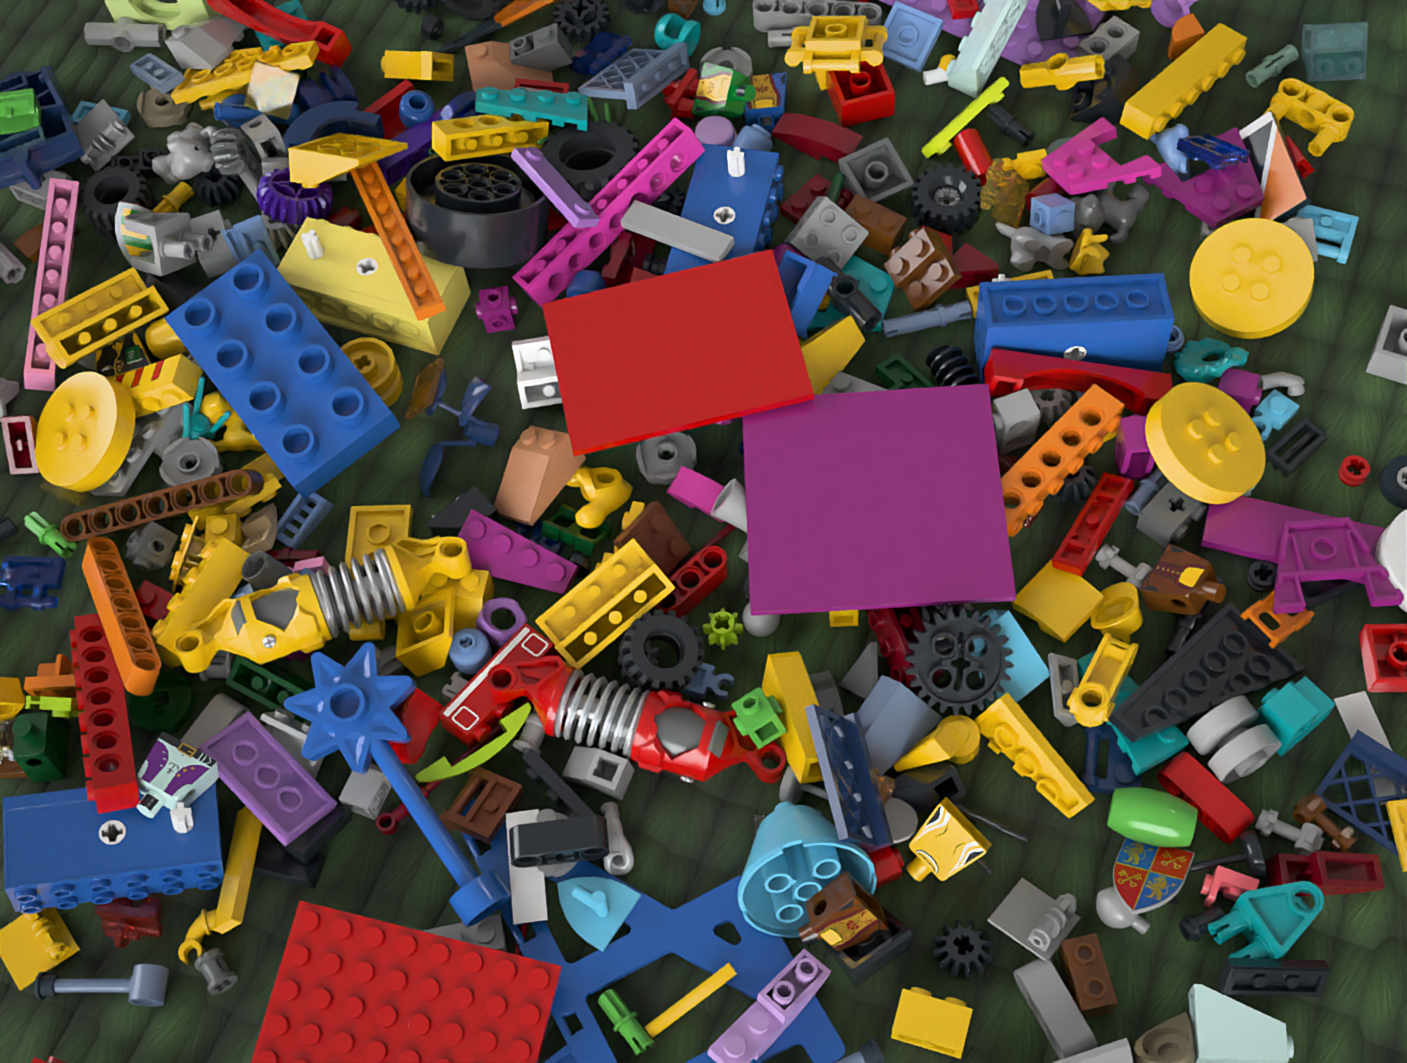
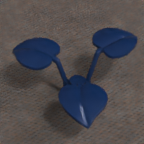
M440 369L438 371L434 384L428 392L425 403L426 415L432 416L437 405L459 417V425L465 426L464 435L468 436V440L439 441L437 445H431L422 462L419 474L420 487L425 497L430 498V486L440 466L444 447H475L476 442L493 447L498 438L499 425L472 415L481 400L492 389L490 385L486 384L479 377L475 376L470 381L462 399L461 411L444 403L441 398L447 386V373L445 370Z

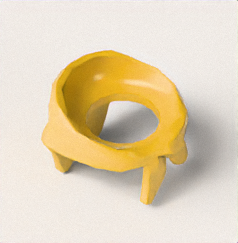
M1091 228L1083 229L1069 261L1070 270L1075 271L1078 275L1104 273L1103 262L1108 258L1109 252L1099 243L1106 241L1108 235H1093Z

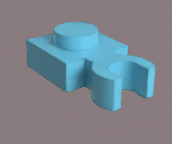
M1275 389L1256 408L1254 415L1257 417L1252 418L1256 427L1263 431L1260 435L1263 442L1268 439L1272 427L1280 431L1297 413L1300 407Z

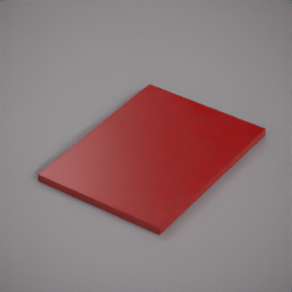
M772 249L542 304L574 457L814 399L813 388Z

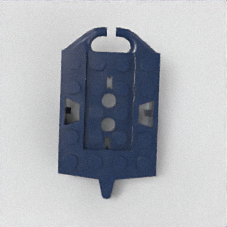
M51 66L41 67L40 70L35 72L22 71L5 75V79L0 81V92L33 88L41 106L40 126L25 132L0 135V189L26 181L33 190H37L42 186L43 174L85 155L63 88Z

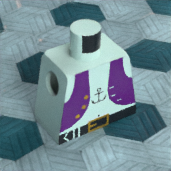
M162 732L137 775L139 791L144 794V797L136 805L138 810L145 816L153 818L162 806L174 810L177 809V803L184 802V806L187 808L219 778L217 761L171 735Z

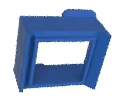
M786 250L778 266V271L796 333L808 340L806 328L809 327L832 282V277H837L838 274L814 261Z

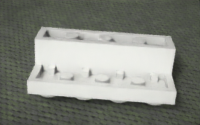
M549 336L513 341L512 348L517 368V384L522 409L562 403Z

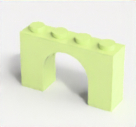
M104 0L115 23H117L120 17H129L137 21L138 24H163L166 30H174L181 25L186 26L220 15V13L212 10L206 0H177L178 3H162L156 0Z

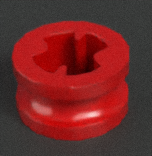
M1357 455L1348 456L1342 461L1338 470V478L1347 486H1360L1365 482L1370 472V465L1363 457ZM1349 467H1354V471L1358 469L1360 471L1359 475H1353V471L1351 473L1348 472Z

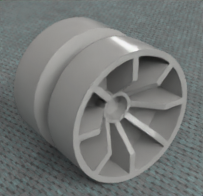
M1244 695L1234 697L1208 712L1190 728L1186 735L1201 756L1215 753L1209 760L1208 766L1222 784L1231 783L1256 771L1281 746L1280 740L1267 724L1252 727L1258 719L1259 713Z

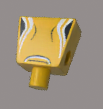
M945 797L908 845L917 857L906 866V869L919 882L931 871L939 880L944 881L983 856L992 844Z

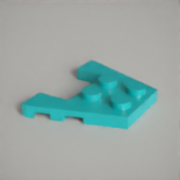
M852 255L841 270L845 275H850L857 280L858 289L882 313V320H884L895 285L889 274ZM830 299L826 312L816 311L806 330L814 331L816 334L834 321L847 316L845 313L835 310L832 305V299ZM882 320L877 324L876 328L869 332L881 331Z

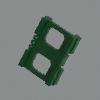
M562 504L556 514L548 521L545 520L543 522L541 535L556 542L562 539L567 544L575 545V550L592 556L595 547L604 538L609 539L611 537L612 524L603 521L599 527L592 528V533L599 536L596 539H590L581 535L587 528L580 526L576 522L575 514L579 510ZM557 519H562L572 525L565 528L554 522Z

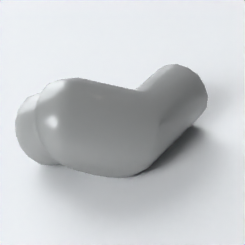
M1276 372L1259 377L1258 386L1263 388V390L1287 387L1289 396H1298L1305 392L1303 386L1305 381L1301 376L1286 372Z

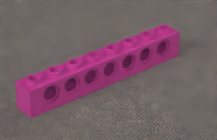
M674 118L588 202L594 213L600 218L596 227L574 228L568 222L512 277L542 309L543 303L552 302L570 284L577 272L585 270L620 235L621 231L625 230L620 220L635 200L651 205L705 151L693 131L677 118Z

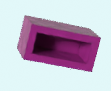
M1131 415L1121 418L1113 448L1117 476L1131 480L1147 479L1151 475L1155 460L1146 439L1145 425L1147 416Z

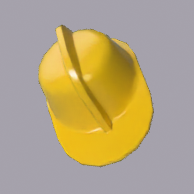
M1120 582L1100 592L1104 595L1105 601L1090 616L1091 626L1094 629H1098L1103 636L1108 632L1112 634V638L1121 639L1129 644L1131 643V634L1141 627L1143 618L1139 608L1138 591L1135 585L1129 582Z

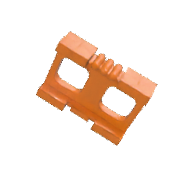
M1274 591L1262 601L1259 600L1240 615L1244 621L1250 618L1272 640L1268 644L1272 649L1284 642L1293 632H1297L1306 626L1315 615L1312 610L1308 612L1306 609L1294 617L1289 616L1287 613L1273 614ZM1264 612L1269 613L1279 623L1280 627L1274 631L1270 630L1259 619V616Z

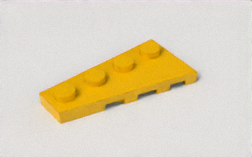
M1008 692L974 720L980 733L989 740L987 746L996 754L1002 751L1015 763L1013 769L1022 777H1031L1037 783L1036 790L1068 818H1071L1095 800L1085 785L1077 778L1063 758L1059 756Z

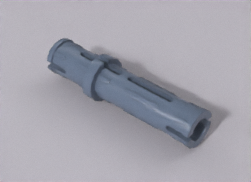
M965 300L946 306L939 304L935 305V308L882 320V325H884L882 326L885 338H890L929 327H946L948 323L972 318L969 301Z

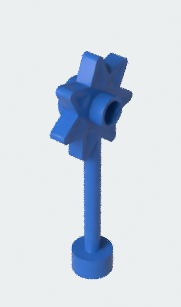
M371 642L365 643L345 667L321 652L313 653L311 663L316 688L289 697L284 702V707L288 711L312 722L301 750L302 756L310 761H316L340 749L350 768L360 775L368 772L373 757L461 888L449 899V903L465 927L469 928L486 919L507 903L512 894L495 869L478 876L389 744H407L412 739V734L394 710L416 689V682L409 676H382L380 650Z

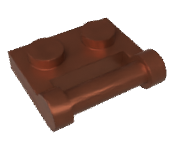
M477 766L468 774L469 780L450 808L444 810L439 818L446 828L451 830L457 829L490 844L506 821V813H511L523 795L524 790L522 785ZM486 785L466 816H462V812L478 788Z

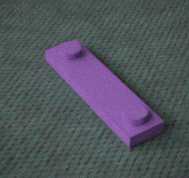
M535 147L514 148L511 154L513 160L574 228L597 226L600 218L594 213L592 207L575 192L546 160L539 149Z

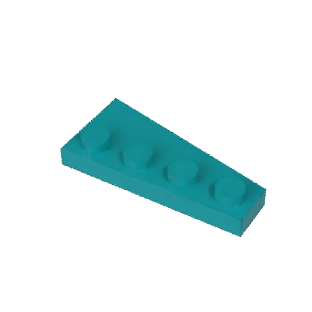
M485 87L476 91L475 112L509 118L516 113L520 114L526 121L536 122L538 119L544 118L553 120L552 125L564 127L565 122L577 124L578 130L587 131V95H581L578 92H568L566 94L553 93L549 90L529 92L519 88L498 90L495 87Z
M1096 650L1077 660L1078 676L1081 680ZM1128 675L1114 701L1116 704L1114 711L1139 688ZM1110 721L1106 722L1107 726L1111 725L1117 734V743L1122 752H1127L1133 764L1131 767L1136 776L1184 750L1190 741L1176 726H1173L1132 743Z

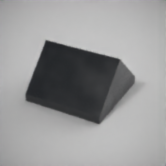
M178 271L164 276L148 273L145 281L147 288L154 285L169 309L168 313L161 318L166 317L203 290L202 287Z
M883 906L882 908L889 930L842 951L835 950L826 941L823 942L855 988L911 948L913 937L911 930Z

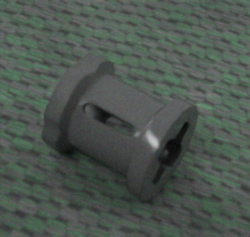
M219 948L205 952L194 963L195 968L198 971H202L209 984L207 990L211 995L225 992L238 980L235 972H230L223 959L225 954Z

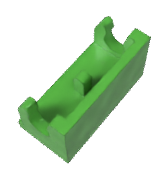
M33 88L0 92V135L25 132L41 125V106Z

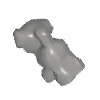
M207 126L203 130L188 128L182 132L175 131L167 137V146L170 154L154 157L152 159L153 171L161 176L169 185L179 184L182 180L190 179L201 173V171L209 172L215 162L212 158V153L209 152L211 147L210 138L218 129L213 126Z

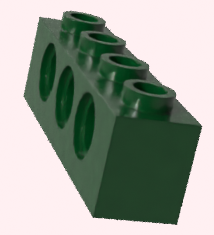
M237 655L225 684L274 711L276 709L288 711L284 707V702L287 698L316 688L314 684L272 661L259 665L240 655ZM294 714V715H295V716H294V719H295V720H297V721H299V722H301V723H303V722H310V721H308V720H306V719H304V718H302V717H300V716Z

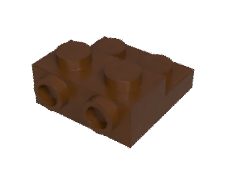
M924 227L913 230L908 235L909 241L903 247L900 246L891 250L889 253L890 259L884 264L895 287L903 288L911 306L916 312L924 311L962 277L938 231Z

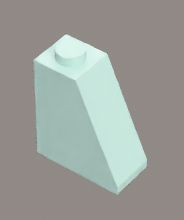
M1194 984L1188 992L1190 1022L1196 1048L1194 1063H1288L1289 1058L1293 1057V1039L1291 1035H1287L1285 1023L1202 984Z

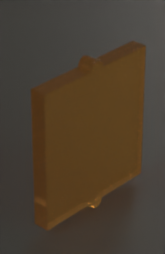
M439 358L418 374L405 418L411 420L433 404L445 360Z

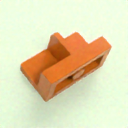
M58 654L56 663L39 664L36 677H25L24 690L31 696L76 698V691H81L82 689H76L74 670H80V668L74 669L73 662L64 654Z

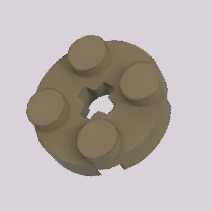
M150 86L151 89L146 93L144 91L141 92L137 99V109L148 127H169L172 125H182L187 121V114L191 110L192 103H187L186 101L175 104L170 96L175 87L165 94H162L152 86ZM165 101L169 102L167 105L161 106Z

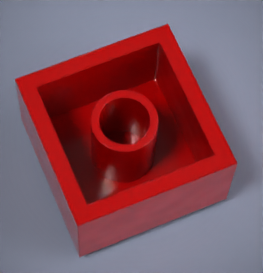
M861 61L860 73L826 71V89L842 127L894 115L895 91L883 63L873 66L867 61Z

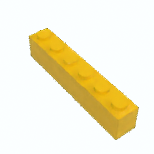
M1222 23L1216 25L1126 101L1120 124L1146 140L1156 132L1160 133L1169 120L1172 118L1176 119L1184 107L1188 104L1192 105L1197 100L1199 94L1203 91L1207 92L1214 84V81L1218 78H1223L1234 64L1238 65L1242 61L1246 53L1244 46L1247 37Z

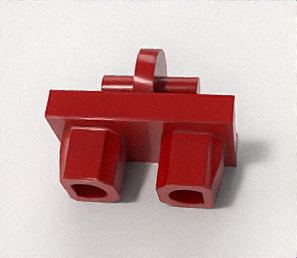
M690 68L682 81L676 80L671 82L662 90L665 96L664 102L672 110L671 121L674 118L680 120L681 117L691 119L695 117V114L692 113L695 101L693 99L696 97L700 81L698 79V72L695 69Z

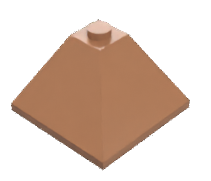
M489 41L465 46L475 99L477 89L485 87H495L498 90L514 89L515 78L554 82L551 71L546 72L512 64L508 43ZM478 112L479 116L487 115V113Z

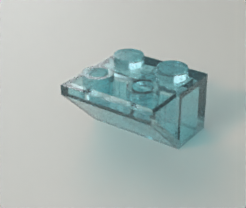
M1368 22L1303 24L1302 55L1308 82L1366 79Z

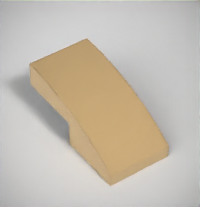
M274 503L249 514L241 526L242 531L247 537L241 549L250 555L259 550L266 552L272 549L278 523L277 509Z

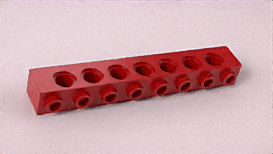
M99 614L75 616V629L69 630L72 649L77 648L71 650L74 669L80 668V670H74L76 689H82L81 691H76L78 710H85V712L78 713L81 732H87V734L81 735L83 755L90 754L89 757L83 758L86 778L92 777V780L86 781L88 801L96 800L98 814L137 807L136 805L139 803L140 798L124 684Z

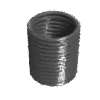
M259 550L252 553L245 560L241 573L244 580L262 590L277 585L280 578L293 574V571L265 551Z

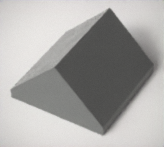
M888 137L838 160L841 174L845 176L844 186L851 191L854 197L856 194H859L875 203H879L911 188L914 183Z

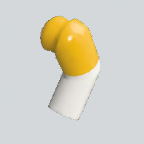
M946 54L941 57L937 69L923 72L925 85L948 81L946 70L951 60H956V57Z

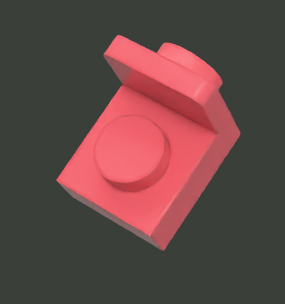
M1218 865L1213 874L1206 873L1200 890L1201 894L1206 895L1203 906L1210 908L1215 901L1218 891L1222 892L1225 898L1236 902L1241 894L1246 891L1256 890L1259 880Z

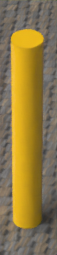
M727 963L647 1024L645 1029L649 1035L654 1038L737 975L736 970L730 963Z

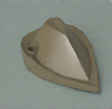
M1187 1012L1170 1018L1145 1032L1135 1043L1136 1063H1194L1196 1048L1193 1029Z

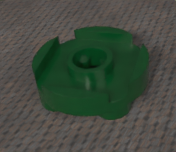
M163 670L159 671L154 691L150 695L137 696L130 694L129 708L131 709L134 721L143 730L154 734H161L162 732L174 734L192 714L196 694L182 675L173 671ZM165 696H168L167 705L158 708L159 706L155 703L157 699L163 700Z

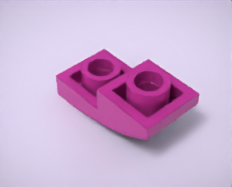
M681 466L666 493L690 508L696 507L720 523L725 522L710 515L716 499L725 487L691 469Z

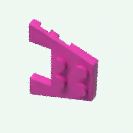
M1104 117L1098 119L1042 159L1043 170L1070 195L1108 188L1107 183L1120 180L1125 184L1136 182V177L1150 175L1151 179L1161 177V166L1148 155L1124 165H1119L1098 146L1117 138L1116 128Z

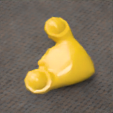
M581 465L566 483L570 487H580L583 497L590 502L575 514L577 524L587 529L599 527L608 514L618 509L630 498L633 487L622 478L619 471L607 467L590 468Z

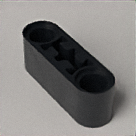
M585 816L520 824L509 830L511 865L518 868L604 858L610 853L607 819L602 816Z

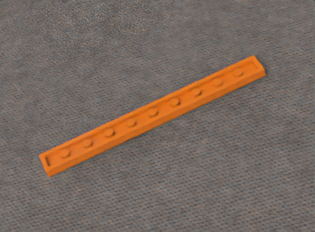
M377 161L351 171L350 173L417 320L430 318L446 311L444 302Z

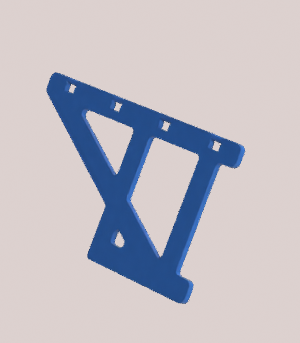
M473 799L468 803L461 814L462 816H466L477 799ZM506 821L490 843L492 849L483 855L475 842L478 839L461 832L481 873L483 874L495 869L511 893ZM587 860L578 861L573 869L563 876L556 878L553 876L546 877L556 884L576 877L612 879L641 894L640 899L623 922L631 928L630 933L610 943L603 952L597 950L572 964L564 960L544 920L530 922L536 937L526 943L518 927L526 923L513 925L512 898L500 908L523 957L563 966L551 1013L576 1063H617L586 1003L587 998L668 953L677 954L711 975L727 963H730L736 970L737 975L727 981L726 984L757 1001L758 994L794 959L781 936L763 933L745 920L737 897L742 875L729 880L677 909H670ZM724 923H731L741 937V942L737 945H732L716 936L714 930ZM814 995L774 1043L757 1061L753 1059L750 1063H764L795 1045H801L805 1049L812 1063H834L844 1058L845 1046L817 997ZM576 1013L583 1029L572 1035L564 1017ZM707 1050L685 1063L717 1062L708 1055Z

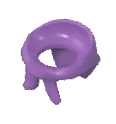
M1152 0L1151 11L1155 19L1162 26L1172 29L1180 18L1190 14L1189 7L1198 0Z
M502 597L494 598L485 603L478 613L476 629L486 635L489 643L495 644L501 649L525 623L527 624V616L516 600ZM496 609L500 611L509 609L516 618V622L512 628L501 630L493 626L490 616Z

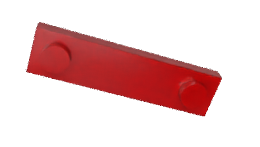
M1104 472L1052 558L1053 568L1078 576L1083 575L1132 492L1134 480Z

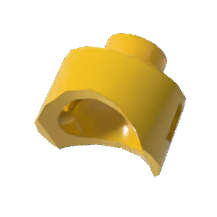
M957 714V716L950 715L943 719L937 728L946 722H950L964 738L965 743L953 757L947 760L956 764H966L973 760L979 752L980 731L976 723L968 716Z

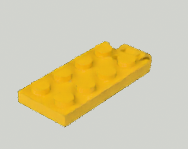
M411 505L351 506L345 563L353 580H356L351 565L353 557L359 561L361 566L364 565L362 558L364 553L369 555L371 561L375 560L374 552L376 549H383V546L392 544L399 537L411 538L413 518ZM396 602V614L394 617L389 615L383 604L385 613L383 621L376 617L371 608L373 615L371 625L366 623L362 614L360 615L362 622L360 629L356 628L353 622L349 623L350 639L352 641L383 640L386 633L385 620H395L396 625H398L399 609Z

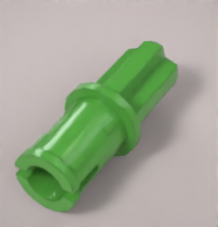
M34 511L24 518L25 526L39 537L40 543L49 545L63 559L73 554L67 547L76 550V543L67 540L62 535L61 529L57 524H51L38 512Z
M608 989L600 995L597 1000L598 1004L615 1025L613 1030L616 1033H621L636 1056L648 1050L647 1046L651 1047L655 1041L651 1039L636 1019L638 1014L635 1011L631 1012L614 989Z

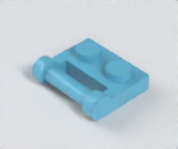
M1307 205L1300 209L1296 217L1313 219L1316 238L1341 244L1339 248L1316 242L1318 255L1337 259L1336 262L1345 264L1359 217L1312 205Z

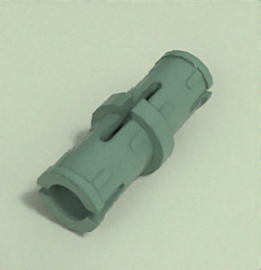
M1288 44L1276 54L1266 56L1260 65L1247 72L1246 80L1248 84L1255 88L1268 78L1279 75L1284 67L1297 60L1299 56L1297 49L1293 45Z

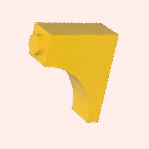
M385 50V56L381 60V68L385 72L384 78L453 82L454 55L429 51Z

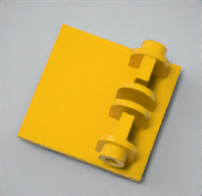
M198 515L195 516L192 525L186 524L179 551H176L173 559L172 570L169 579L174 581L173 592H175L177 585L183 586L182 590L187 584L183 581L192 567L195 566L197 568L203 559L200 553L205 547V534H202L201 537L195 536Z
M56 907L42 908V911L34 914H23L0 930V956L20 991L33 983L39 972H49L80 950Z

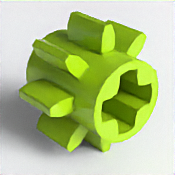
M722 608L720 612L715 614L709 613L710 624L703 625L704 633L710 634L708 636L709 645L716 643L721 646L722 650H725L726 646L732 643L737 645L738 638L736 634L743 633V624L737 623L738 613L735 612L731 615L725 611V608Z

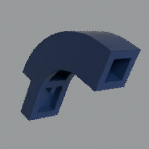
M334 101L313 107L295 119L283 136L288 157V148L339 132L383 139L385 132L381 116L361 111L359 102Z

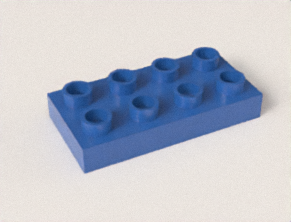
M260 248L164 318L304 500L401 427L393 413Z

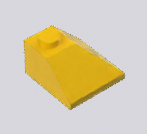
M452 586L418 600L415 610L409 612L405 610L404 613L399 611L395 657L417 677L440 669L445 665L453 639L455 589Z

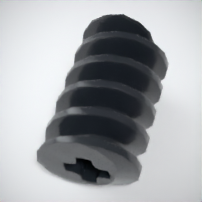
M948 345L934 348L927 355L925 363L930 368V372L935 377L939 386L979 384V378L976 374H972L973 368L967 365L968 360L965 356H962L963 351L960 347L950 348Z

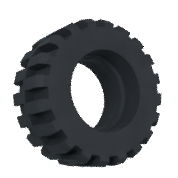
M599 119L597 122L587 120V131L578 130L577 124H569L566 129L560 128L555 131L553 137L549 136L545 140V144L540 148L546 160L587 203L642 150L639 139L631 130L625 126L622 127L619 123L613 121L607 123L606 120ZM550 201V208L555 210V212H557L558 214L564 216Z

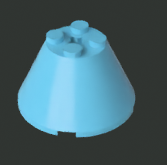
M782 802L775 807L774 812L770 813L761 822L757 830L738 887L737 897L743 916L751 926L769 935L798 938L800 937L798 928L810 922L806 902L813 895L846 871L873 895L876 889L877 877L870 857L858 845L839 841L836 826L825 818L819 810L809 806L794 805L791 802Z

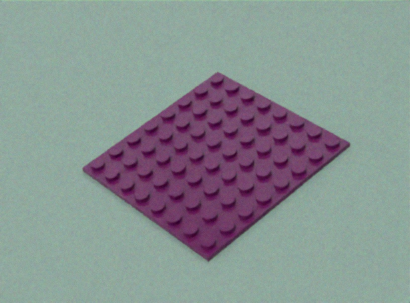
M988 384L814 395L813 400L742 416L751 616L1016 601Z

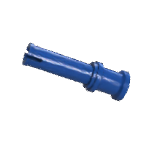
M216 102V106H214L216 120L248 122L264 114L275 126L276 124L291 125L300 116L299 107L296 103L286 106L276 105L274 102L266 103V105Z

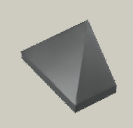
M877 642L869 643L839 684L861 706L878 682Z

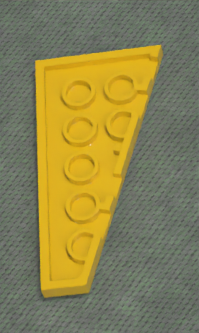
M315 41L291 43L282 50L279 45L270 46L269 50L263 52L261 47L233 50L213 69H187L183 75L185 81L177 85L170 96L175 104L186 101L187 103H192L206 95L210 97L216 96L226 89L237 90L253 81L254 83H260L270 76H284L297 68L304 70L314 64L320 49Z

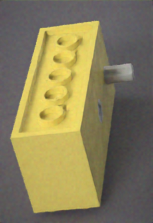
M309 217L305 219L277 268L318 321L438 356L471 294L463 267L445 264L420 253L444 302L446 311L418 321L379 235L360 232L349 226L342 227L331 224L323 219L316 220Z

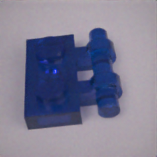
M601 32L585 48L578 50L572 58V63L568 65L572 72L596 75L611 65V61L617 56L621 57L625 54L627 47L633 41L628 35L621 38L617 34Z
M4 556L0 568V587L7 588L5 595H0V607H5L7 610L31 607L34 611L56 608L58 605L57 596H47L48 589L60 590L67 562L63 557ZM22 589H33L32 595H21Z

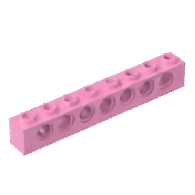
M50 178L31 319L67 301L79 206L78 181ZM31 323L24 366L25 389L55 391L58 365L46 352L44 342Z

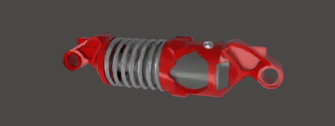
M519 655L517 661L494 665L487 673L490 696L500 703L510 702L515 698L527 696L534 705L547 735L557 736V738L563 735L565 740L571 737L576 722L579 720L575 734V740L578 744L582 742L590 723L587 737L589 747L594 745L599 732L601 735L598 745L599 749L604 750L607 743H610L612 754L617 753L618 749L622 750L624 758H631L632 761L638 762V766L641 769L657 774L665 770L681 775V780L693 783V780L706 782L724 769L741 762L748 763L757 778L764 783H775L781 779L784 773L786 755L782 748L775 741H771L758 749L748 734L743 737L733 721L737 717L735 710L723 712L715 709V705L708 702H703L700 705L683 699L682 694L664 688L659 692L653 690L650 692L648 689L643 693L640 687H637L631 692L628 683L620 687L616 680L608 684L604 676L597 681L593 673L585 676L581 669L567 665L559 655L545 656L539 659ZM501 679L510 681V684L506 687L500 688L495 686V683ZM590 681L589 695L583 694ZM602 685L601 698L599 699L595 696ZM766 759H772L779 766L774 769H768L764 767L762 762Z

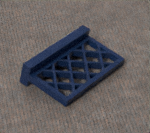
M815 704L805 707L839 841L854 843L866 854L893 845L892 834L859 715L851 713L842 717Z
M1357 730L1314 794L1324 800L1327 806L1326 810L1399 857L1396 844L1388 839L1385 826H1391L1390 820L1383 821L1379 803L1407 799V793L1402 794L1401 788L1407 791V760L1365 733ZM1349 755L1363 763L1366 775L1346 776L1343 763ZM1370 768L1378 773L1371 774ZM1339 771L1341 779L1332 780ZM1386 777L1392 781L1396 795L1377 797L1373 779ZM1367 780L1371 798L1353 801L1348 783ZM1343 784L1347 802L1334 804L1322 796L1328 786ZM1373 804L1378 822L1364 824L1357 819L1354 806ZM1347 807H1348L1350 814H1349L1348 812L1344 811V810L1341 809V808H1347ZM1377 827H1379L1380 833H1378L1377 831H1375V830L1372 829V828H1377Z

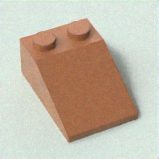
M530 426L522 432L520 439L512 447L494 507L497 509L499 517L530 526L534 525L586 460L584 454L574 457L568 433Z

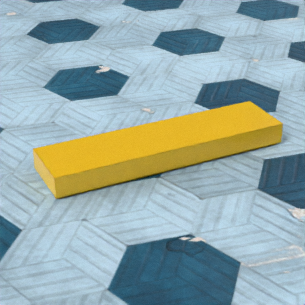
M247 806L237 813L213 930L222 934L243 922L262 828V822Z

